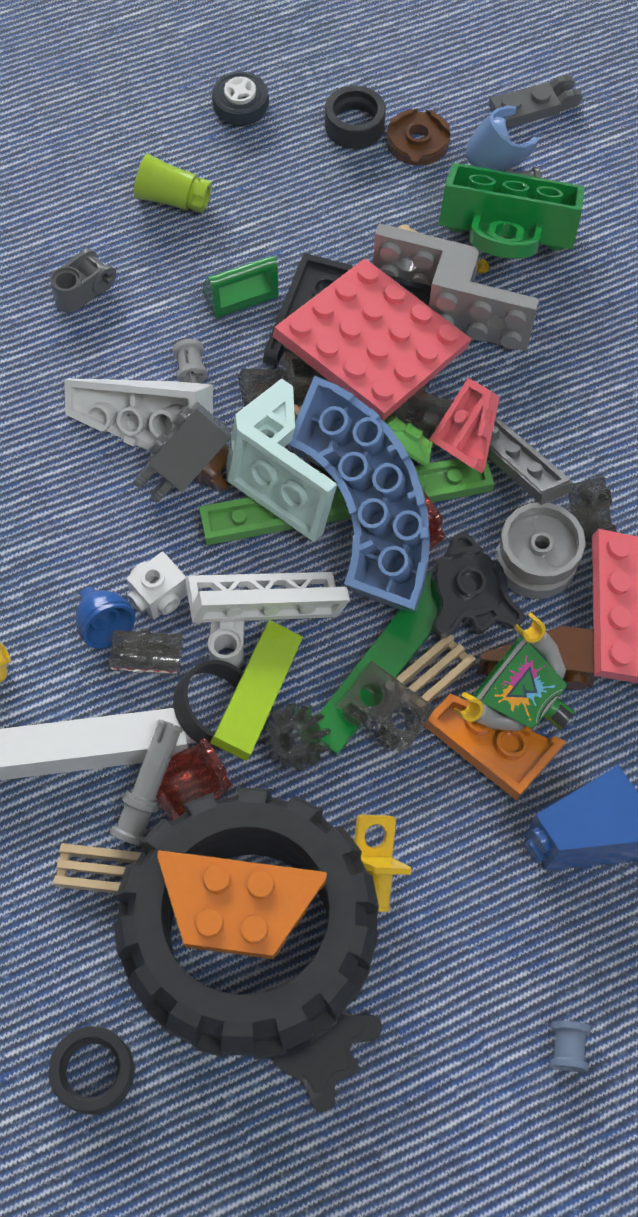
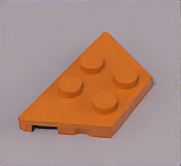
M158 850L157 855L186 948L274 959L285 944L286 938L292 929L298 925L305 915L306 909L318 891L322 890L326 884L327 872L161 850Z

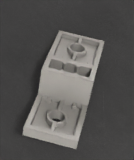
M378 224L374 240L373 265L387 275L430 285L429 307L471 339L499 344L508 349L527 351L539 298L475 283L480 250L476 247Z

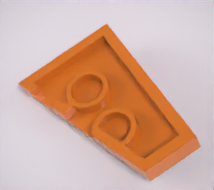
M449 694L426 718L424 727L516 801L566 743L565 740L555 736L549 739L532 732V729L527 726L519 731L490 729L475 721L468 722L455 714L453 710L454 708L459 711L465 710L468 707L469 701Z

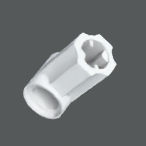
M245 621L211 622L208 639L210 660L225 661L239 669L243 667ZM225 648L234 650V652L229 655H222L218 653L220 650Z

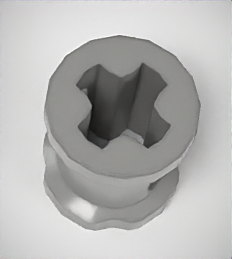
M183 339L174 344L172 348L173 356L178 360L179 370L176 372L177 381L203 383L208 378L207 368L203 366L201 357L204 353L203 344L196 339Z

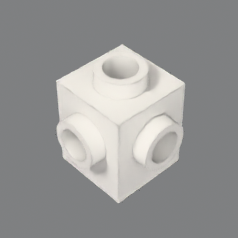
M163 551L149 562L145 561L138 564L126 578L130 593L127 594L129 601L138 612L142 613L145 610L153 620L162 614L167 615L179 606L181 600L188 595L185 582L186 576Z

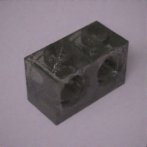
M370 661L360 670L336 705L344 711L342 715L348 722L360 728L362 726L366 727L375 734L374 739L381 746L390 751L396 749L398 752L411 746L435 709L433 705L373 661ZM360 690H367L372 693L375 699L374 707L366 706L361 701ZM393 713H398L405 718V731L399 730L394 726L392 721Z

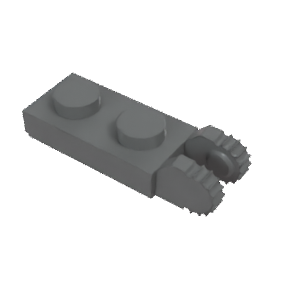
M568 74L556 77L551 83L545 82L490 97L489 107L493 112L497 108L504 106H515L516 114L509 116L506 120V128L560 114L561 111L568 110L571 107H577L582 102L583 95L577 88L572 90L575 80Z

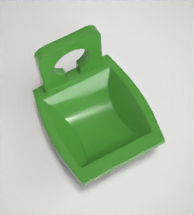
M396 416L387 417L384 422L400 440L409 457L427 467L431 457L433 442L422 434L423 431L416 428L410 422L404 423Z

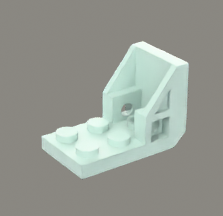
M280 379L235 414L226 461L227 481L315 542L323 535L337 484L304 462L297 455L284 448L292 441L295 431L293 386Z

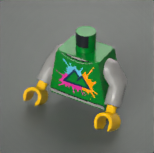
M533 613L528 614L532 619L530 628L523 630L518 624L515 626V630L521 636L516 639L473 694L474 696L466 692L462 693L461 696L469 700V704L463 711L454 708L455 714L468 722L475 721L490 729L519 731L525 726L533 729L542 717L559 730L570 721L575 711L558 698L567 687L566 682L563 680L566 672L564 662L557 644L546 632L544 623Z

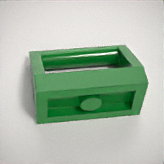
M273 255L206 278L202 284L203 293L215 318L279 297L278 266Z

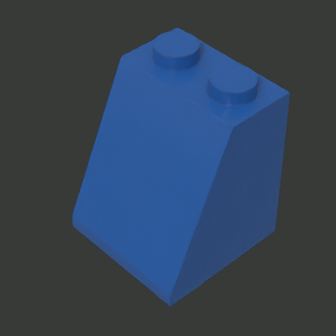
M620 766L614 767L537 813L524 836L527 840L524 844L528 854L535 863L541 862L546 871L638 861V792Z

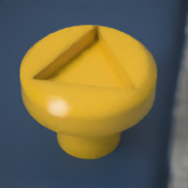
M485 259L480 260L477 271L479 273L488 272L489 264Z

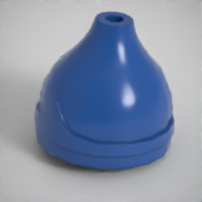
M91 587L82 590L80 594L81 601L76 610V626L82 640L89 647L103 649L116 645L125 639L132 631L136 622L135 613L130 604L113 591H98Z

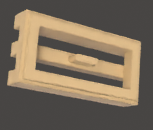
M450 635L448 638L441 639L394 679L393 686L420 712L475 664L476 658L471 654L468 655L465 652V648L460 643H455L454 637ZM446 649L450 650V652L447 655H445L440 661H438L433 667H431L411 686H406V684L410 680H412L417 674H419L425 667H427ZM456 658L461 661L420 698L415 695Z
M61 843V855L57 862L58 871L54 877L53 884L56 887L117 894L120 883L66 877L67 870L123 877L126 867L70 861V856L135 864L141 852Z

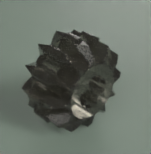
M295 702L287 704L285 710L281 708L274 710L271 714L274 721L266 722L263 726L271 736L263 739L261 744L266 746L272 745L274 749L270 752L268 759L275 760L281 757V769L286 770L294 765L296 771L307 769L308 764L314 766L321 762L319 753L328 751L330 747L322 738L330 735L331 732L329 728H320L319 723L323 721L324 715L320 713L312 717V705L306 704L299 709ZM296 730L299 734L293 737L292 731ZM297 737L301 738V743L299 744L295 742Z

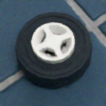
M240 71L224 75L215 83L212 90L213 109L218 117L228 124L240 126L259 121L266 114L269 106L267 85L262 78L253 73Z

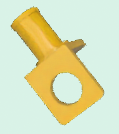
M360 814L356 819L354 842L362 851L361 860L368 874L373 875L379 904L378 912H388L391 907L390 897L393 875H411L412 868L392 857L396 818L389 815ZM372 825H381L384 830L383 841L376 847H369L365 842L367 829Z

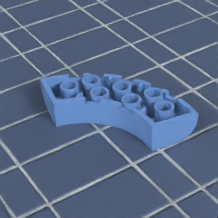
M314 376L295 421L293 439L287 445L298 457L312 462L331 475L345 499L349 514L352 517L354 535L352 536V556L344 585L355 594L399 610L416 613L425 586L430 547L428 511L423 488L416 469L400 440L373 409L356 398L354 394L338 385Z

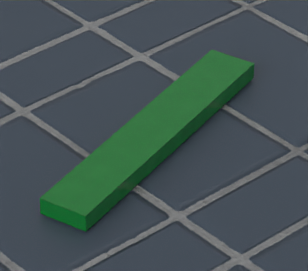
M435 566L426 576L424 590L416 613L399 610L306 729L305 735L334 756H339L391 688L393 680L404 671L433 633L432 624L438 613V604L434 597L431 583Z

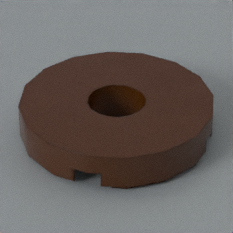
M408 109L398 113L391 119L386 133L387 148L402 163L413 166L429 165L439 161L447 153L450 145V127L445 119L434 111L426 110V113L418 112V109ZM422 134L425 138L415 139L411 135Z

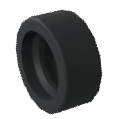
M357 85L342 87L333 92L326 101L325 130L328 137L335 144L350 149H361L376 143L383 135L385 127L386 106L383 98L375 90ZM355 109L369 113L373 119L365 124L350 125L340 121L337 115L344 111Z
M86 1026L71 1031L59 1041L50 1057L48 1076L51 1089L62 1104L80 1114L99 1115L113 1110L126 1098L133 1085L135 1064L130 1049L116 1033L104 1027ZM89 1044H100L110 1049L116 1057L118 1065L117 1078L112 1087L103 1095L94 1098L83 1097L75 1093L69 1085L66 1075L67 1065L72 1055L81 1047Z

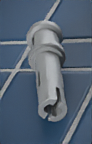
M158 720L133 790H129L127 794H124L122 800L125 805L117 826H112L110 834L131 844L141 845L140 842L145 838L144 833L152 813H157L159 808L158 801L155 798L183 728L164 720Z

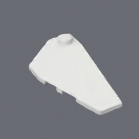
M64 379L65 412L67 416L101 432L108 431L124 439L123 442L131 446H140L146 450L161 433L167 436L176 425L172 421L184 406H188L191 409L196 402H199L213 414V385L176 381Z

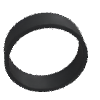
M208 660L196 665L178 682L174 691L173 707L178 723L192 740L210 749L223 750L210 743L215 733L204 727L195 717L188 699L189 682L193 675L208 673L225 679L236 689L243 671L225 661Z

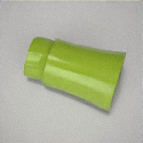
M147 153L143 157L136 175L134 198L203 213L210 200L212 182L199 178L197 174L170 165Z

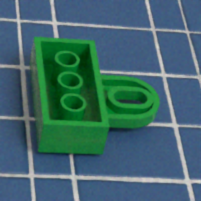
M452 163L444 188L438 225L446 226V229L453 232L469 230V240L474 247L487 254L503 258L518 259L531 257L538 252L539 244H545L547 248L556 251H562L565 248L573 250L582 213L585 186Z

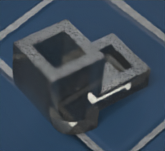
M283 353L276 370L241 368L238 381L243 406H247L272 385L283 379L293 386L294 404L299 407L305 400L314 376L323 379L322 375L294 353Z

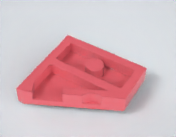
M468 378L429 440L476 471L483 473L500 397Z

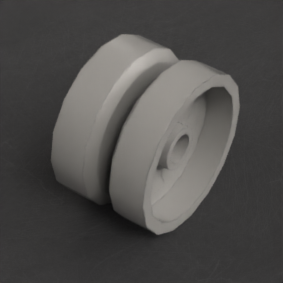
M538 502L529 503L517 508L505 521L495 560L498 559L503 567L507 578V587L516 594L531 599H546L562 593L573 581L586 545L584 529L573 514L565 508L547 502L543 505Z

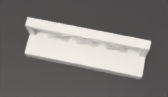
M333 572L188 576L185 581L192 623L338 617L350 601L347 587L335 586ZM309 584H324V587L306 588ZM273 585H283L285 589L271 588ZM237 586H247L251 590L235 589ZM210 587L214 591L198 592V588Z

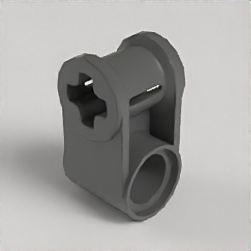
M87 248L80 251L76 257L51 274L50 281L56 307L67 313L80 310L86 303L112 286L116 279V270L110 265L103 264L97 258L98 256L94 250Z

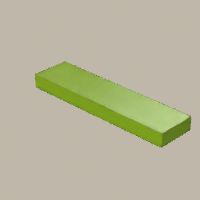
M271 620L267 622L210 742L211 744L245 761L248 760L303 636Z

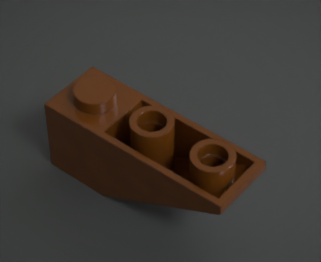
M560 626L546 631L557 644L564 662L566 672L563 680L567 684L566 688L571 690L592 688L597 676H594V631L592 629ZM513 643L482 653L477 667V674H485L487 677Z

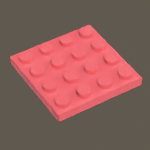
M363 259L275 326L273 337L331 383L354 394L356 398L373 409L383 421L462 354L471 342L469 336L367 259Z
M598 529L592 535L594 676L638 683V536Z

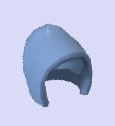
M515 106L497 108L476 128L468 141L465 153L468 162L472 166L504 172L505 169L515 167L533 153L539 140L538 137H533L521 145L510 140L506 129V120L509 116L516 114Z

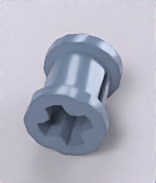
M552 1021L551 1029L555 1031L554 1058L549 1060V1067L569 1072H588L589 1064L584 1059L585 1038L587 1034H590L591 1026L574 1021Z

